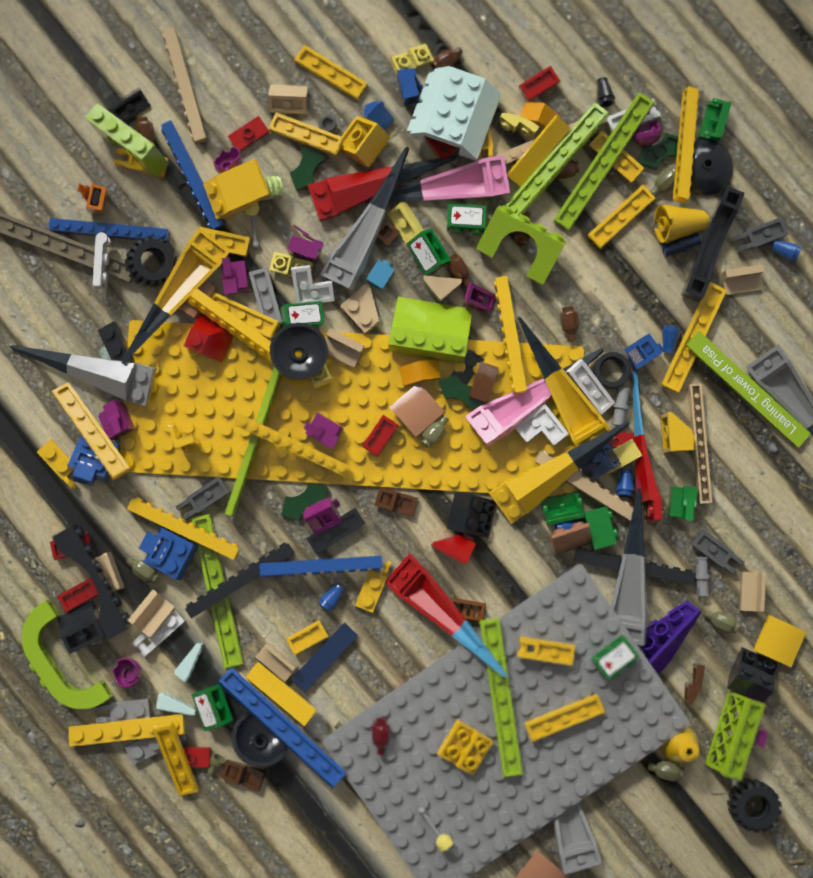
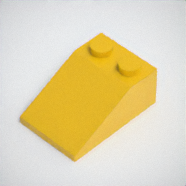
M252 159L218 174L203 184L216 219L233 218L270 195L257 159Z

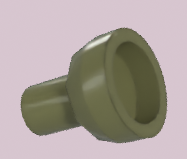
M216 753L212 754L210 758L211 766L207 772L210 775H214L217 769L223 767L226 763L225 758Z

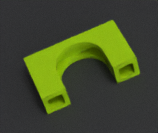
M98 103L85 117L103 139L114 147L117 144L122 146L145 170L156 178L167 166V160L154 144Z
M499 205L476 249L493 258L507 234L514 231L529 234L536 242L537 256L526 276L543 285L567 241L563 240L564 237L556 232L553 234L548 232L544 225L539 223L535 225L530 222L527 216L517 215L513 213V209L510 207Z

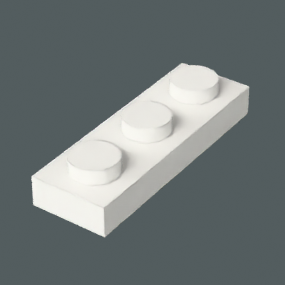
M579 359L566 371L600 415L615 403L582 359Z

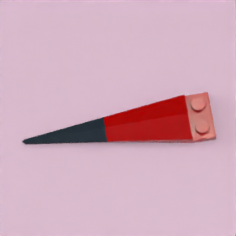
M453 155L447 159L437 158L404 164L396 187L456 160L457 156ZM393 166L326 178V180L309 184L307 188L319 222L338 217L372 199Z

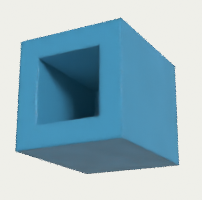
M378 260L366 281L383 292L393 277L395 269H393V265L388 261L383 260L381 262Z

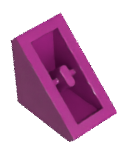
M469 283L463 306L492 312L496 296L480 286Z

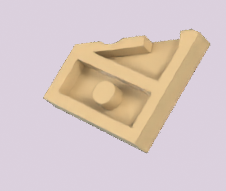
M368 282L340 305L365 335L380 323Z

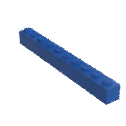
M172 120L161 124L162 129L160 130L163 136L166 135V142L168 146L171 145V152L173 156L177 157L178 160L176 162L179 167H182L183 170L181 172L184 177H187L188 181L186 182L189 188L192 187V194L194 198L197 197V204L199 208L203 209L204 212L202 214L205 219H208L209 222L207 224L209 228L219 230L225 227L222 220L216 219L203 182Z
M50 218L49 230L55 233L96 236L102 232L109 238L141 240L144 237L150 238L154 236L156 239H164V243H169L170 238L169 229L56 218Z
M367 556L260 563V576H263V578H270V575L283 577V574L295 576V573H300V576L310 572H312V575H317L319 572L331 574V571H336V573H343V570L356 572V569H360V572L368 571L371 568L373 571H378L382 568V557Z

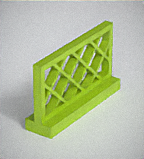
M728 690L705 765L721 772L724 776L741 781L766 704ZM733 698L736 703L734 706H732ZM737 710L738 716L734 718V712ZM729 717L730 723L726 725V720ZM731 729L732 735L728 736V731ZM721 736H723V742L720 744ZM725 748L726 754L722 755V749ZM717 755V761L713 763L714 757Z

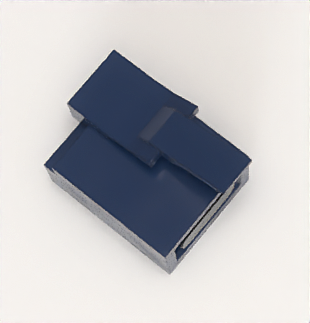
M608 443L580 468L583 473L589 470L593 479H596L621 463Z

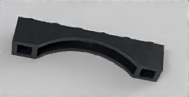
M726 186L721 192L702 244L699 247L682 290V296L696 302L704 298L719 251L738 212L745 194L744 192Z
M75 524L55 534L52 538L60 553L79 563L94 581L100 601L98 624L108 640L131 627L128 621L130 616L127 612L124 613L120 597L118 595L115 596L112 590V582L104 576V568L100 561H96L93 555L95 551L91 544H87L84 538L86 537L84 530Z

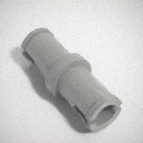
M618 387L616 404L613 405L615 411L612 426L624 423L626 411L629 409L627 403L630 389Z
M705 556L695 557L696 596H709L708 579L710 574H708V557Z

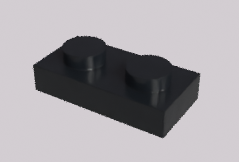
M468 349L465 354L464 372H455L454 370L450 376L457 375L459 380L467 385L475 374L473 367L485 359Z

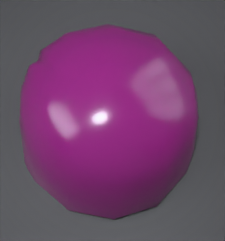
M660 122L639 126L637 134L634 133L633 135L634 142L642 146H649L657 142L662 134Z
M231 147L230 152L222 150L220 155L213 161L215 170L221 174L241 165L242 157L240 150L236 147Z
M132 658L118 659L117 665L113 668L114 680L118 686L123 688L134 687L142 677V667L138 661Z

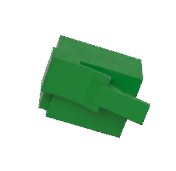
M670 487L667 516L685 518V521H693L695 507H697L698 487Z

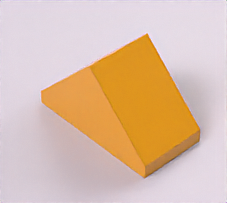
M525 102L520 114L521 117L538 125L541 130L548 125L555 115L560 118V115L545 103Z
M437 359L417 361L400 367L403 386L441 378Z

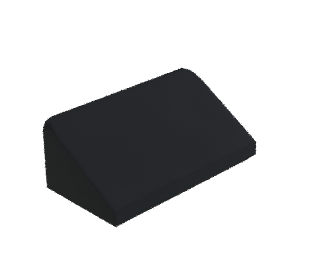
M137 88L108 106V109L115 117L122 122H126L151 105L142 90Z

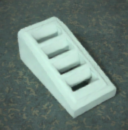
M199 641L174 671V674L185 683L190 678L204 645L202 641Z
M165 692L159 693L156 705L157 710L191 716L197 714L195 707Z

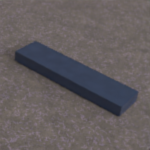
M344 622L291 680L306 692L359 635Z

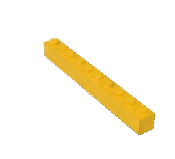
M689 86L682 92L673 201L681 203L687 201L691 195L690 187L699 89Z
M507 276L496 277L493 284L494 289H497V293H495L496 300H499L497 307L498 311L501 312V316H499L500 323H503L501 331L505 335L503 342L504 346L506 345L507 350H505L506 357L509 358V361H507L508 369L510 368L511 370L509 377L513 381L511 389L515 395L527 393L508 278Z
M196 289L190 295L188 303L198 309L271 362L270 340L199 289Z
M238 414L235 420V426L341 476H345L349 465L241 414Z
M139 497L131 499L127 507L128 510L233 560L237 559L242 549L238 544L233 542L231 544L227 539L219 538L217 534L212 532L208 533L202 527L197 528L196 524L187 523L181 517L176 518L174 517L175 514L166 513L160 507L155 508L152 503H145Z

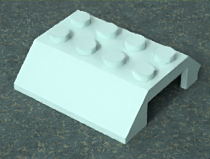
M450 66L436 68L434 72L428 74L425 82L427 87H423L419 98L421 103L416 105L412 116L414 119L410 121L407 133L412 135V139L421 142L427 136L460 148L459 155L477 161L501 93L485 78Z

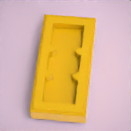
M318 620L287 637L286 641L295 656L329 636L321 621Z

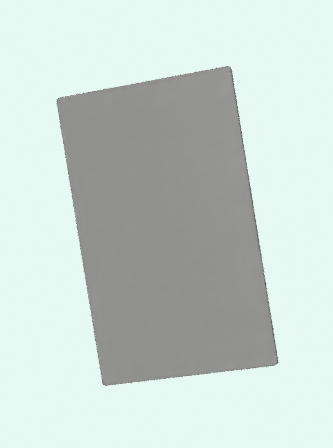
M576 565L499 618L523 775L503 778L486 662L463 644L447 653L323 739L324 746L335 762L347 772L345 774L346 778L415 878L470 877L690 726L689 720L583 565ZM480 631L477 633V635L482 640V635ZM623 634L640 657L637 658V662L629 668L626 666L622 669L621 674L617 678L607 680L591 657ZM520 636L574 644L573 665L518 657L517 652L520 650L521 645L519 643ZM528 645V651L533 652L534 645ZM596 693L599 695L605 710L604 714L534 742L531 741L524 722ZM377 718L387 719V723L390 726V740L385 747V755L382 756L377 755V747L372 742V726ZM457 719L494 741L474 775L458 768L454 763L437 754ZM420 807L425 808V813L441 835H448L454 842L445 851L441 852L436 844L438 837L423 815L418 813Z

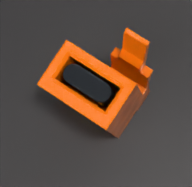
M79 183L77 191L87 201V212L103 216L108 196L107 187L91 184V187Z

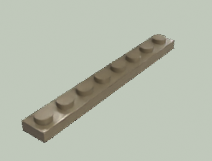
M0 212L1 234L94 269L95 248ZM109 254V264L106 265L108 275L131 283L133 278L129 277V271L126 272L127 264H125V260Z

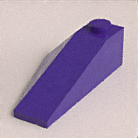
M688 600L669 611L667 616L659 621L656 619L651 622L652 625L647 627L646 644L644 646L637 645L657 675L670 663L702 613Z

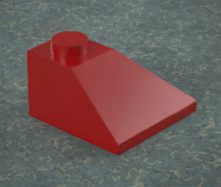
M201 313L191 327L184 347L223 363L234 335Z
M463 533L462 536L458 534L434 541L431 546L467 564L476 543L472 542L473 537Z

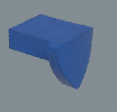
M374 101L365 105V117L370 121L378 123L383 130L395 120L385 108L383 101Z

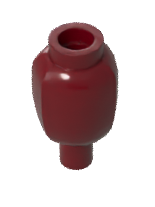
M377 718L372 726V742L377 747V755L382 756L385 755V747L390 740V726L387 723V719Z

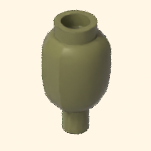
M675 166L666 168L657 177L655 187L650 190L654 197L659 192L668 191L674 186Z
M443 415L439 421L432 423L423 432L421 443L428 448L439 444L446 433L445 425L449 419Z
M129 557L126 561L132 567L133 574L145 583L151 582L154 584L160 576L157 569L144 563V560L136 561Z
M708 610L704 614V617L711 620L712 625L718 630L728 634L731 632L736 634L740 623L737 622L735 617L724 612L712 613Z
M659 761L657 764L651 762L648 764L647 770L655 771L657 776L669 781L683 779L684 768L680 767L677 763Z

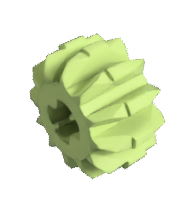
M264 177L270 195L262 200L279 198L284 194V185L281 177Z

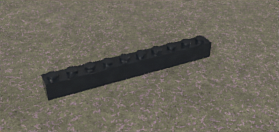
M282 543L279 545V549L271 550L269 552L270 555L267 557L265 555L260 557L259 562L256 564L255 562L248 565V569L245 570L243 568L238 572L237 576L232 575L226 583L221 582L215 590L212 588L207 591L208 594L206 596L201 595L196 598L197 601L195 603H188L185 610L190 618H194L260 575V563L281 562L295 552L289 543Z
M579 547V549H575L574 561L620 570L622 556L616 554L609 556L610 553L606 552L599 554L598 551L592 549L589 552L586 551V548ZM655 562L645 563L646 576L689 585L694 584L695 573H692V570L685 569V571H681L679 567L673 566L672 569L668 568L669 565L662 564L657 566Z

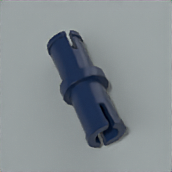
M697 232L683 239L679 238L677 241L665 246L663 245L661 249L666 258L680 251L683 253L686 249L698 244L700 245L702 241Z

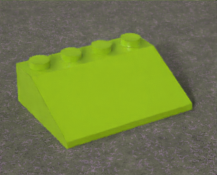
M398 297L388 351L464 364L473 309Z

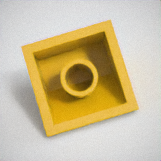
M356 116L341 136L345 141L340 151L358 164L369 167L391 137L378 123Z
M672 412L660 415L663 453L694 450L696 436L693 435V430Z

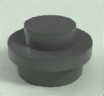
M324 116L320 119L319 129L332 134L337 130L338 125L334 117Z

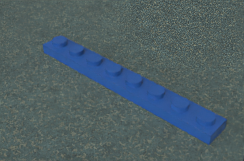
M232 667L218 680V684L332 789L345 776L346 771Z

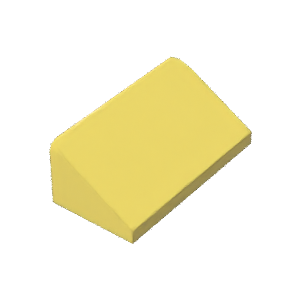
M406 202L399 203L387 213L395 228L400 231L399 234L405 244L421 231H424Z

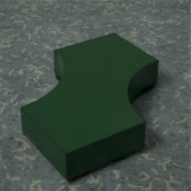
M666 133L660 143L654 146H643L638 163L644 168L656 170L659 163L665 158L677 157L678 136Z
M309 146L301 148V162L295 170L290 172L296 191L305 189L309 184L314 183L313 175L316 168L325 162L322 151Z
M457 375L438 381L445 399H458L464 402L469 410L486 404L485 402L470 398L469 394L472 386L462 383Z
M309 483L306 490L300 495L285 497L281 515L300 520L303 512H305V508L325 499L328 487Z

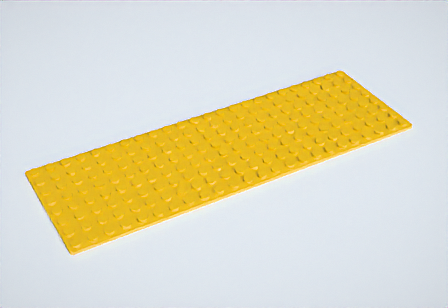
M131 320L129 322L128 348L144 321ZM164 322L132 355L135 363L154 367L157 370L149 406L123 400L135 428L132 432L121 437L120 454L130 467V472L237 478L252 433L235 426L234 423L238 414L256 421L274 368L273 364L235 336H233L223 363L184 347L189 331L193 326L192 323ZM320 331L326 339L328 331ZM338 332L364 345V350L356 366L353 368L328 355L326 365L333 382L318 388H314L311 378L293 380L282 375L265 426L349 465L345 476L332 472L260 438L247 479L489 493L502 482L538 466L533 461L539 451H546L553 458L575 448V445L569 435H566L553 446L541 431L526 443L514 429L507 436L501 437L488 447L465 417L475 409L469 410L466 404L458 399H445L438 381L450 377L454 370L455 372H464L465 364L437 359L441 378L421 382L420 384L445 411L444 416L449 421L445 425L446 433L439 444L428 448L421 443L423 440L422 434L416 438L394 414L390 406L416 385L403 386L400 367L417 361L434 359L388 351L390 335ZM468 340L466 352L470 349L476 355L485 359L484 363L499 367L488 402L512 393L511 385L513 381L509 377L511 370L507 366L509 358L505 354L507 347L506 345L504 346V342ZM519 343L526 386L543 379V375L529 343ZM543 344L562 369L584 358V348L582 346ZM296 352L295 356L301 357L302 354L301 352ZM480 363L473 367L475 374L467 384L468 386L473 385ZM551 397L545 402V405L565 428ZM317 412L344 428L333 450L305 434L307 430L303 429L307 422L311 424ZM382 415H385L399 426L380 455L376 457L364 449L362 445ZM168 426L178 427L181 438L189 435L197 437L200 445L182 451L175 449ZM564 481L547 497L576 492L577 489Z

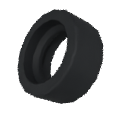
M617 352L603 354L596 360L593 366V374L606 389H615L622 386L630 376L631 367L629 361L624 355ZM610 359L618 361L623 368L621 378L614 382L605 380L601 375L602 364Z

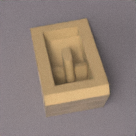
M423 277V283L439 303L457 290L462 282V279Z

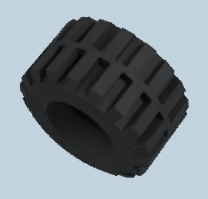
M154 236L150 238L144 237L130 247L125 259V264H127L126 272H130L129 277L131 279L134 278L135 283H141L143 287H155L166 282L175 266L177 257L173 256V253H175L174 249H170V244L168 242L164 243V239H156ZM144 252H152L158 256L160 260L158 272H149L143 267L141 256Z
M746 779V782L740 781L738 782V787L734 785L732 787L734 792H729L728 795L731 799L727 800V805L730 806L728 811L732 815L731 817L742 828L750 832L751 830L754 833H759V830L766 832L767 827L772 829L774 827L772 823L774 821L778 823L777 815L782 813L779 807H782L781 802L778 800L780 797L775 793V790L757 779L753 781ZM755 795L762 796V810L756 815H747L745 805L748 799Z

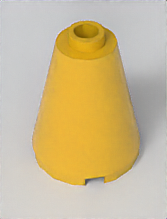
M663 204L655 210L654 222H657V228H654L659 242L667 243L706 229L710 222L709 215L703 210Z
M688 727L661 745V751L665 758L677 764L689 763L694 761L699 755V740L696 733Z

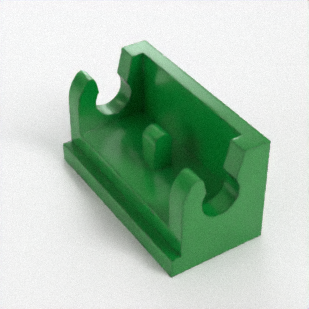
M716 98L708 101L697 138L715 142L720 141L732 102Z
M578 491L545 498L541 502L543 518L547 526L585 517L582 500L579 497Z

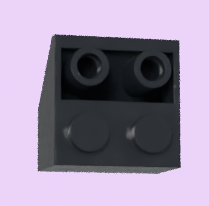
M455 491L447 529L489 538L496 502L488 498Z
M93 601L57 618L60 637L68 654L75 653L105 638L98 624L99 612Z
M742 647L729 673L727 688L747 698L764 703L774 692L777 663Z

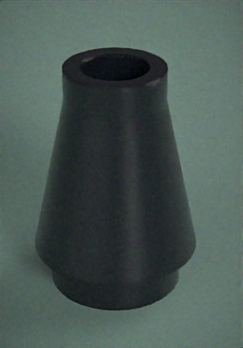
M602 77L597 80V103L603 108L610 107L614 104L615 95L610 87L608 78Z

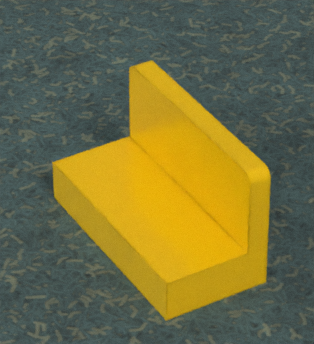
M168 426L175 449L182 451L200 445L197 437L189 435L181 438L178 427Z

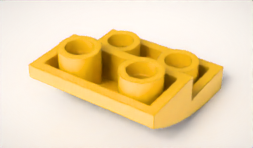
M768 615L753 650L792 667L806 632Z
M457 719L437 754L454 763L458 768L474 775L494 741Z

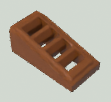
M449 597L452 602H455L454 605L458 610L460 603H463L461 614L466 620L477 622L484 620L486 603ZM468 604H469V605H470L469 616H466L467 607H468ZM475 605L478 606L477 617H474Z

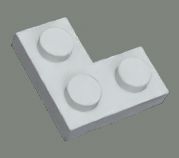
M310 265L291 267L296 303L335 301L332 281L313 283Z
M545 403L515 428L526 443L540 431L553 446L569 434Z

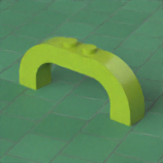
M45 600L31 611L22 629V646L30 662L31 670L41 678L40 683L45 690L48 689L58 702L67 707L88 709L102 704L114 696L104 679L88 689L73 687L68 683L43 643L44 630L49 623L61 616L52 600Z

